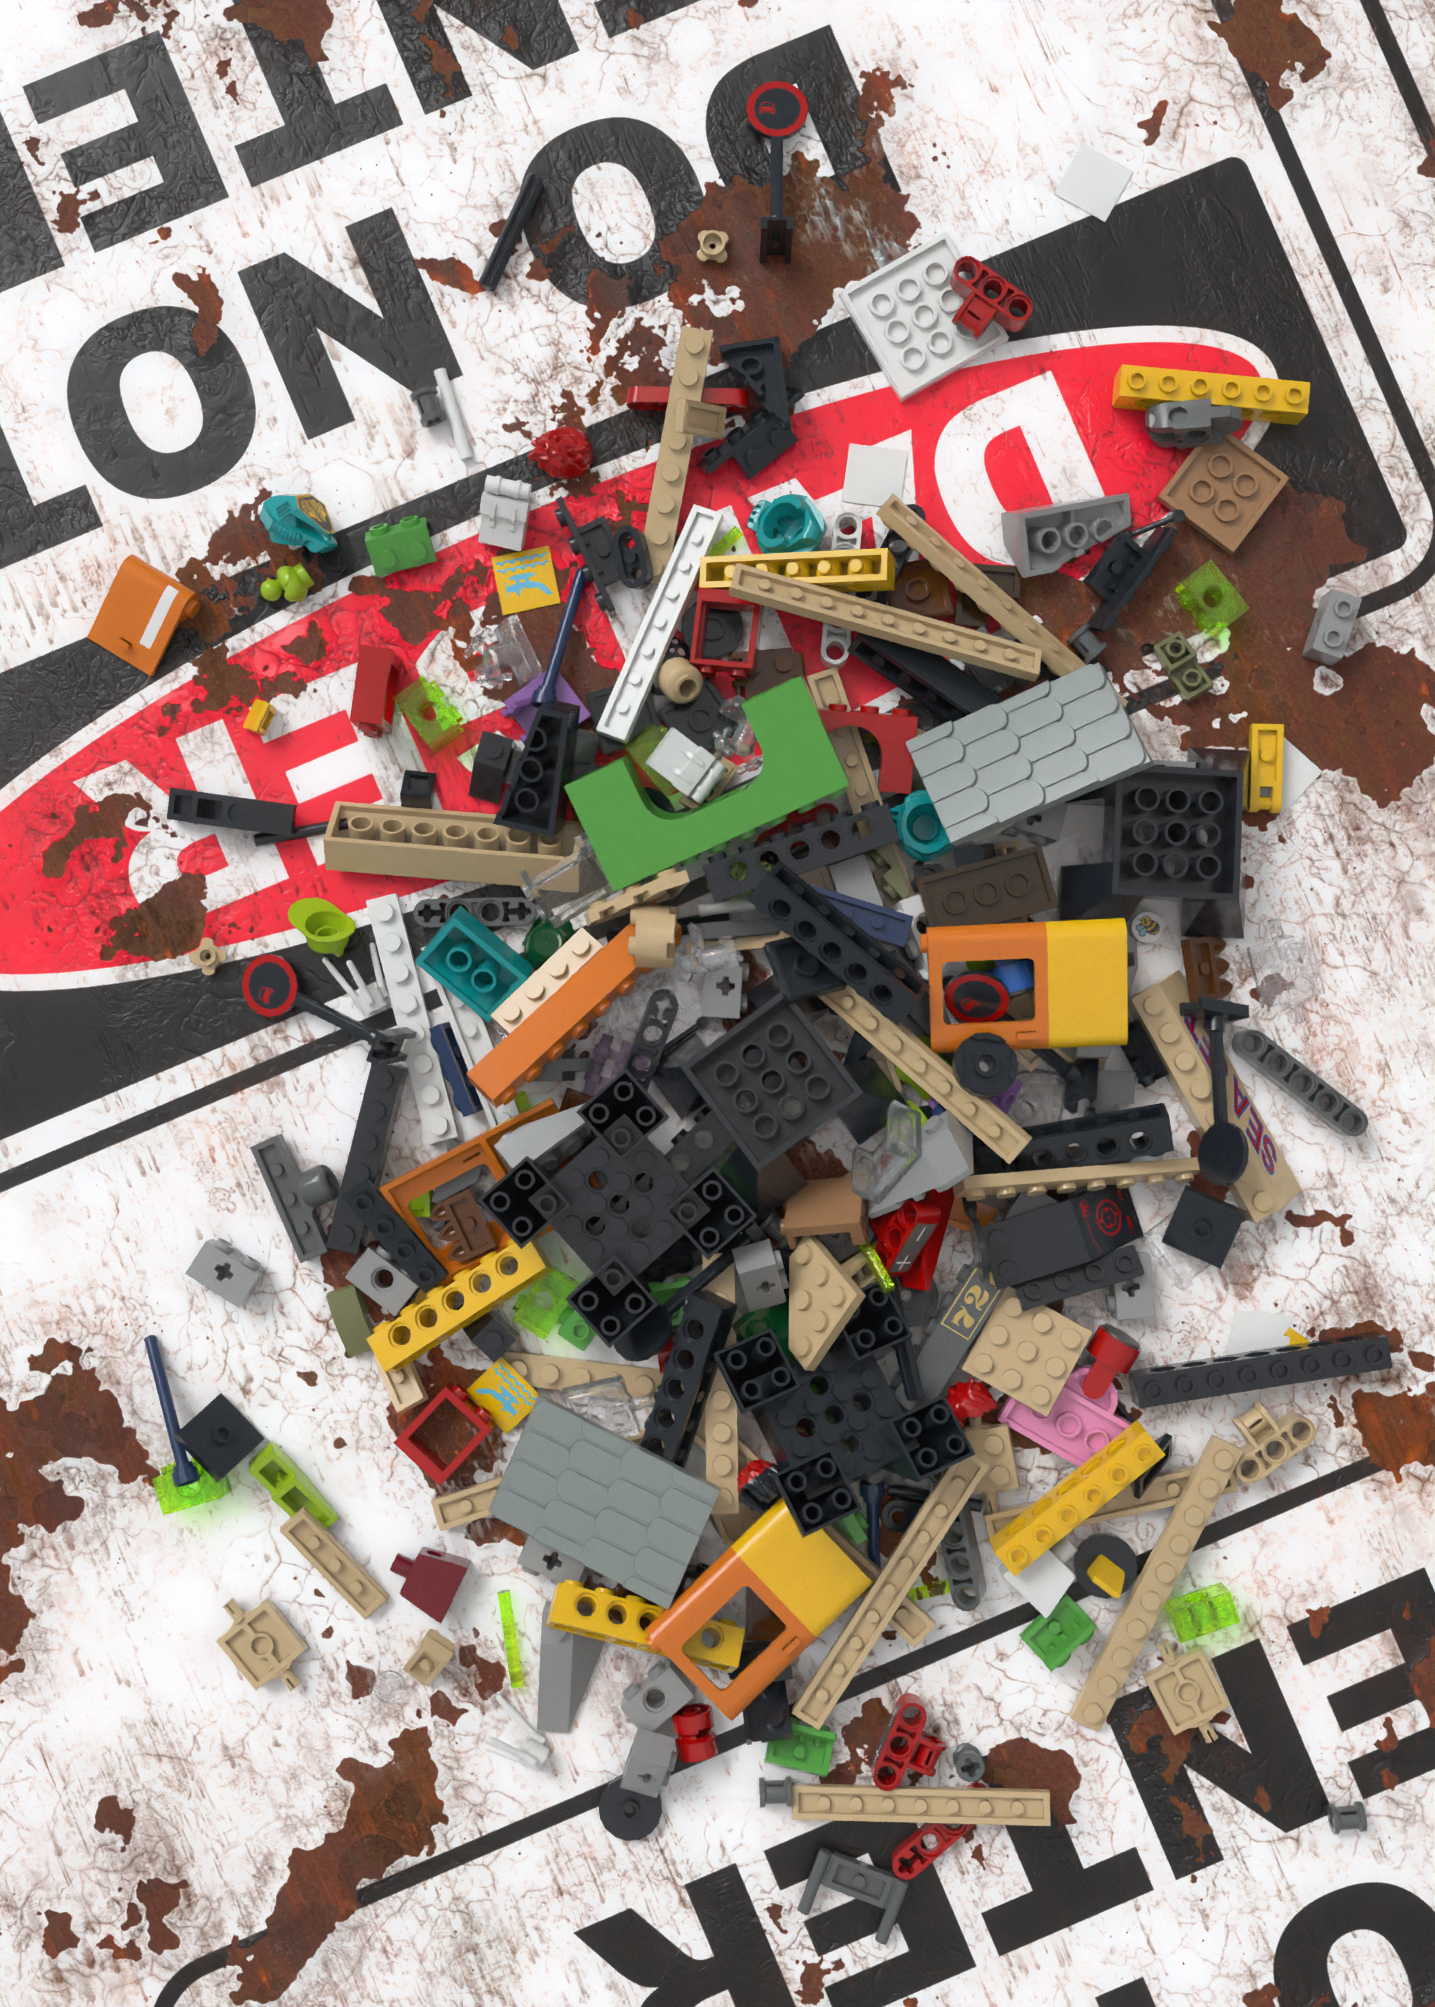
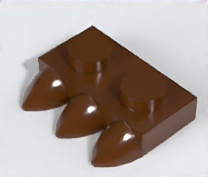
M1208 936L1180 940L1190 1003L1198 1002L1197 998L1201 996L1213 999L1227 996L1233 989V985L1229 981L1219 978V976L1226 973L1230 964L1226 960L1215 956L1224 950L1227 945L1226 942L1221 938Z
M472 1187L441 1201L433 1208L429 1216L434 1221L450 1220L441 1230L439 1239L444 1241L459 1240L449 1252L448 1258L451 1260L465 1261L499 1245Z

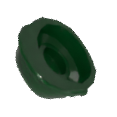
M554 913L540 915L534 921L522 945L524 946V954L527 961L533 965L535 970H538L574 935L572 923L566 917Z

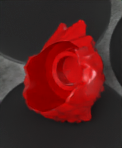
M560 426L555 430L542 434L540 437H536L534 441H531V445L535 448L528 454V458L531 461L538 462L539 469H544L549 476L558 479L579 478L585 475V472L590 469V465L594 461L592 445L583 431L572 426Z
M973 1378L967 1383L958 1382L956 1385H952L948 1389L949 1394L945 1396L961 1428H963V1423L967 1422L969 1418L981 1416L983 1420L984 1412L999 1409L997 1402L989 1391L983 1387L982 1382H976Z

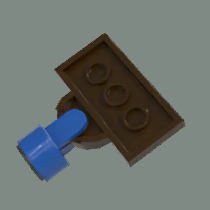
M1041 844L915 880L928 927L1028 922L1029 915L1058 907ZM994 960L996 968L986 971L1004 982L1008 987L1010 998L1034 991V969L1031 960Z

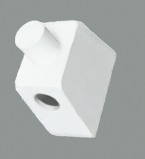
M1063 1537L1052 1549H1048L1015 1577L1004 1564H1001L999 1570L1047 1618L1075 1579L1076 1575L1066 1562L1078 1549L1066 1537Z

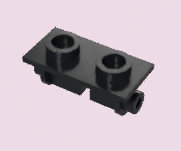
M1139 1019L1128 1023L1127 1045H1120L1134 1072H1136L1138 1084L1141 1083L1146 1088L1154 1084L1156 1080L1169 1075Z

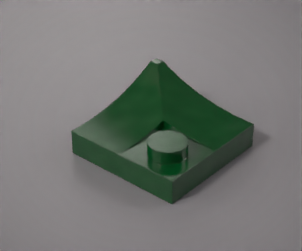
M784 1290L787 1302L753 1312L748 1311L732 1325V1328L740 1341L772 1328L789 1361L795 1356L789 1350V1297Z

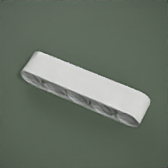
M844 511L836 517L832 531L830 551L860 549L862 521L855 512ZM849 523L854 526L855 532L851 535H845L840 532L839 526ZM849 592V595L855 596L856 592ZM823 622L820 660L827 669L837 667L838 670L847 662L849 655L847 649L850 646L852 630L845 628L837 629L831 626V624ZM832 646L839 647L843 652V656L838 660L830 659L826 654V650Z

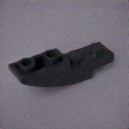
M170 788L167 819L293 836L297 805Z

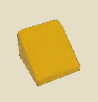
M255 700L243 727L260 736H265L277 711L276 708L266 701Z
M1100 1554L1086 1571L1087 1575L1105 1592L1118 1599L1121 1595L1125 1573L1112 1561Z

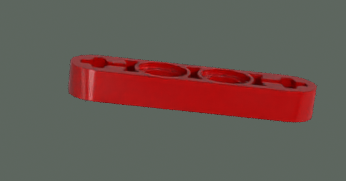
M630 387L627 389V407L640 411H666L670 387ZM703 388L701 402L727 407L726 413H741L749 408V393L746 390L736 388Z
M979 1782L971 1783L966 1786L972 1788H988L987 1786ZM924 1823L892 1852L891 1864L895 1875L904 1880L916 1877L975 1824H960L956 1828H950L945 1823ZM926 1834L936 1835L939 1839L936 1847L932 1849L924 1848L921 1845L923 1836ZM914 1845H916L918 1852L923 1856L922 1858H919L918 1853H914ZM904 1857L906 1860L911 1858L912 1866L909 1868L906 1865L900 1867V1858Z

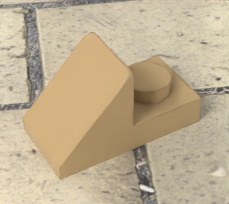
M429 1629L402 1670L429 1687L454 1654L452 1652L455 1644L434 1629Z

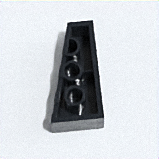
M550 699L538 707L524 743L525 747L520 759L516 763L513 771L514 775L509 787L505 791L502 799L503 803L496 814L493 824L554 837L565 827L569 796L564 786L571 781L581 706Z

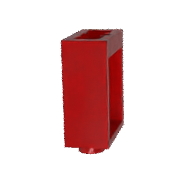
M699 588L690 664L694 665L701 675L716 676V672L729 673L728 676L731 678L747 679V675H756L764 605L729 596V590ZM709 608L753 612L747 663L703 659Z
M360 645L350 721L358 728V731L363 732V736L381 739L383 734L392 735L402 661L393 649Z
M450 1381L393 1442L439 1486L445 1482L495 1426V1423L492 1421L493 1415L484 1406L479 1405L477 1407L468 1399L470 1397L469 1392L458 1383L453 1385ZM445 1398L480 1429L448 1465L413 1434Z

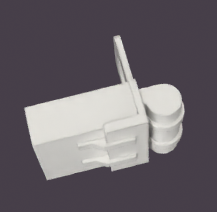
M487 475L484 492L481 496L479 512L481 513L478 542L517 551L522 550L525 545L529 508L532 502L530 497L531 484L523 483L522 480L505 479L499 475Z
M673 727L670 728L645 762L671 782L682 794L691 797L700 805L706 797H709L710 791L718 781H721L722 775L727 770L725 766L715 760L716 757L701 746L698 747Z

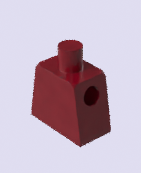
M422 1547L415 1561L398 1553L389 1571L406 1578L399 1593L403 1598L435 1621L442 1623L471 1560L432 1548Z

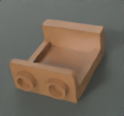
M864 1175L805 1180L808 1185L783 1203L785 1218L780 1220V1231L782 1237L787 1238L790 1249L797 1248L798 1236L850 1232L853 1245L866 1244L869 1191Z

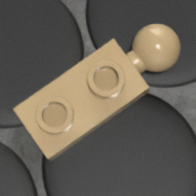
M373 1356L396 1413L403 1414L429 1399L413 1362L396 1373L384 1372L376 1356Z

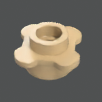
M701 231L698 234L700 249L697 251V258L702 262L716 260L718 263H723L726 261L727 252L725 251V244L728 243V235L723 231ZM714 244L716 247L711 249L710 245Z
M203 938L199 948L196 951H191L189 954L190 962L198 964L205 975H213L215 969L227 959V952L214 945V940L211 938ZM209 953L211 958L207 960L205 956Z

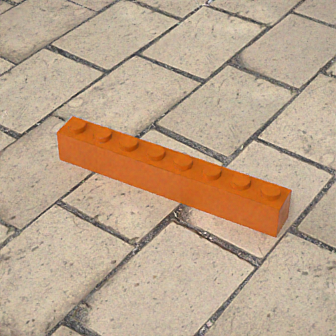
M654 901V902H652L650 905H658V904ZM678 923L675 935V949L682 941V930ZM628 924L466 1073L470 1083L496 1109L502 1104L507 1105L514 1100L518 1094L517 1090L525 1082H533L541 1074V1068L549 1060L555 1061L563 1054L567 1043L573 1038L579 1039L586 1033L589 1028L588 1024L595 1017H603L611 1009L612 1002L619 995L625 996L635 986L636 979L643 973L647 975L655 969L635 967V956H628L629 936H635V925Z

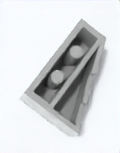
M862 853L826 866L835 892L884 907L885 899L880 886H876L872 876L876 874L870 856L865 857V854ZM877 941L889 952L899 948Z

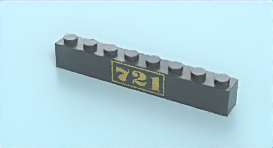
M1019 1192L1013 1197L1006 1198L1009 1200V1203L1005 1207L1004 1212L998 1210L990 1223L1058 1201L1047 1193L1028 1196L1027 1192ZM973 1258L969 1265L965 1263L956 1276V1280L959 1281L952 1292L948 1290L939 1303V1307L942 1309L936 1318L931 1317L922 1330L925 1336L920 1344L912 1345L924 1397L913 1401L906 1399L899 1370L895 1372L888 1384L897 1402L909 1410L938 1397L1006 1289H996L991 1271L990 1282L982 1284L978 1275L975 1258Z

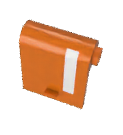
M131 554L121 564L87 638L149 676H153L179 621H184L188 617L193 618L199 611L201 603L198 601L199 594Z

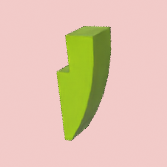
M274 1441L270 1442L249 1461V1473L271 1492V1499L290 1517L305 1506L326 1529L339 1519L338 1514L317 1487Z

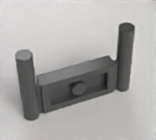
M820 1848L797 1910L802 1914L809 1915L820 1884L877 1907L884 1908L886 1910L875 1940L886 1945L909 1882L899 1877H894V1874L847 1855L836 1851L831 1853L828 1849Z

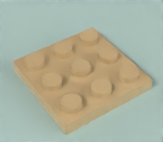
M1009 1286L995 1305L962 1370L1047 1417L1093 1331L1046 1305L1023 1311L1015 1289Z

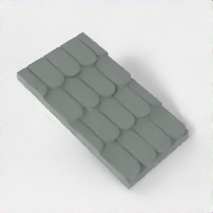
M1099 662L1094 665L1088 664L1054 681L1043 682L997 705H988L957 721H948L905 742L941 823L946 830V834L950 842L955 846L971 840L981 845L1017 821L1155 766L1104 667Z
M538 1393L489 1507V1513L530 1534L534 1539L582 1562L586 1567L622 1584L624 1588L669 1610L687 1565L700 1539V1535L720 1493V1487Z

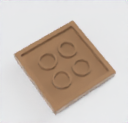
M1226 434L1224 435V443L1195 447L1156 500L1173 513L1178 509L1185 512V522L1232 555L1290 477L1235 436Z

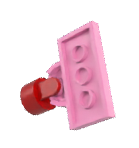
M1107 1323L1099 1325L1086 1346V1350L1096 1360L1092 1365L1074 1366L1047 1417L1010 1396L997 1415V1420L1001 1423H1009L1010 1428L1078 1467L1133 1424L1114 1413L1118 1405V1397L1112 1381L1118 1372L1123 1374L1129 1372L1142 1350L1140 1344L1135 1339Z

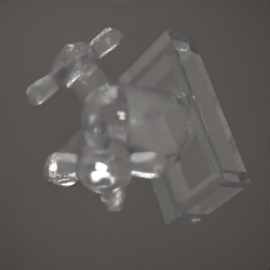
M517 615L506 617L493 630L499 644L490 646L484 641L492 631L491 628L485 627L481 634H477L471 639L469 648L463 653L466 659L475 650L483 655V661L473 672L475 681L478 684L487 683L488 685L496 686L498 689L503 687V681H509L513 678V673L519 686L530 683L543 672ZM509 666L513 671V673H501L502 668Z
M740 695L724 700L719 709V712L738 724L733 737L729 738L732 732L731 727H725L723 734L720 731L713 732L715 749L717 750L714 754L715 760L720 761L722 756L732 757L734 753L743 757L746 765L735 770L738 775H742L747 771H756L763 763V756L756 757L753 751L757 739L741 706L746 699Z
M692 922L687 925L693 945L691 955H686L683 952H676L674 954L675 959L681 961L683 973L680 978L681 981L685 982L691 981L693 974L696 973L700 976L709 977L713 971L725 968L729 971H735L745 968L735 936L729 935L718 938L719 944L706 947L701 928Z

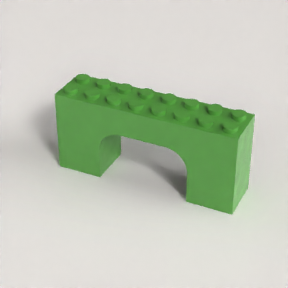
M803 674L755 695L741 704L763 754L761 772L753 781L689 811L682 813L667 812L657 807L651 801L628 754L580 776L564 786L613 892L620 889L623 890L635 884H641L644 878L651 876L652 880L658 879V873L673 868L672 866L679 862L682 867L699 860L701 852L708 849L711 854L728 847L730 839L738 836L740 841L758 833V827L765 823H768L769 827H773L787 820V813L796 809L799 814L816 807V800L827 796L828 800H832L846 793V787L850 785L849 777Z

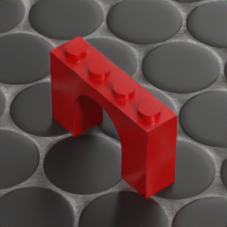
M829 703L828 708H818L828 733L839 727L853 725L862 727L875 736L880 747L879 792L911 794L914 761L905 742L916 737L918 717L911 715V709L892 708V713H880L877 706L860 705V711L847 710L848 705L840 703Z

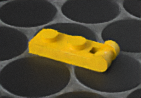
M1252 723L1249 726V751H1251L1249 812L1257 813L1258 810H1268L1269 813L1281 812L1284 724ZM1260 788H1270V796L1260 797Z

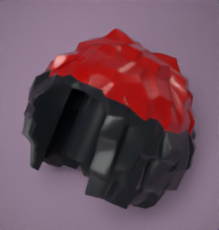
M762 1459L753 1460L738 1473L737 1493L741 1496L744 1506L749 1507L752 1511L763 1513L781 1497L780 1491L772 1477L773 1474L780 1472L778 1465Z

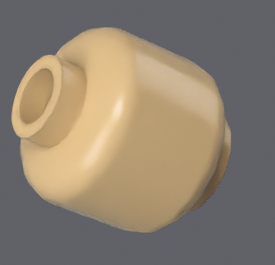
M674 657L667 660L661 665L657 673L659 689L675 703L686 704L691 702L702 690L703 678L700 671L690 664L689 660L682 657Z

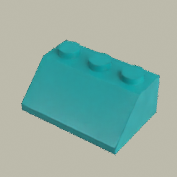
M459 906L443 924L414 962L487 1022L492 1019L490 1015L528 980L533 965L462 906Z

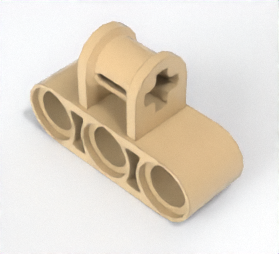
M1258 1401L1254 1402L1253 1408L1240 1418L1234 1417L1231 1419L1234 1426L1247 1442L1240 1447L1243 1453L1234 1469L1236 1477L1247 1484L1259 1482L1315 1439L1316 1428L1314 1423L1296 1412H1289L1274 1422L1265 1408ZM1297 1422H1302V1432L1297 1436H1293V1425ZM1277 1441L1278 1448L1275 1453L1267 1455L1266 1447L1269 1442ZM1251 1459L1253 1465L1251 1470L1247 1473H1241V1464L1245 1460Z

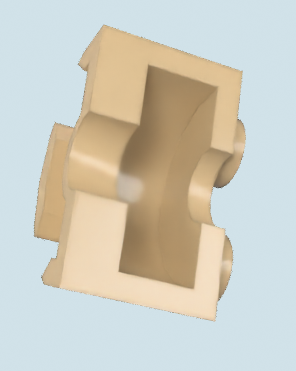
M631 906L630 925H635L636 927L635 936H629L628 956H635V967L674 969L677 906Z

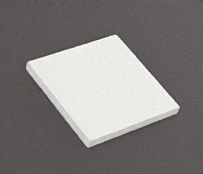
M947 231L842 290L838 295L900 403L1008 342L1009 339L1004 328L994 320L978 341L973 338L974 334L959 323L957 325L952 323V319L965 299L956 294L950 285L953 267L962 256ZM968 272L958 273L964 280L973 279L972 275Z

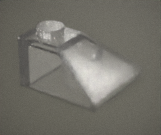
M1037 1068L1032 1072L1029 1070L1018 1071L1016 1079H1020L1023 1084L1007 1116L1021 1128L1061 1121L1064 1110L1066 1081L1059 1077L1057 1071Z

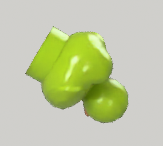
M298 563L294 567H280L277 570V579L266 578V581L261 585L260 592L265 600L276 601L281 597L284 590L286 600L302 602L307 596L308 588L314 585V582L301 563Z

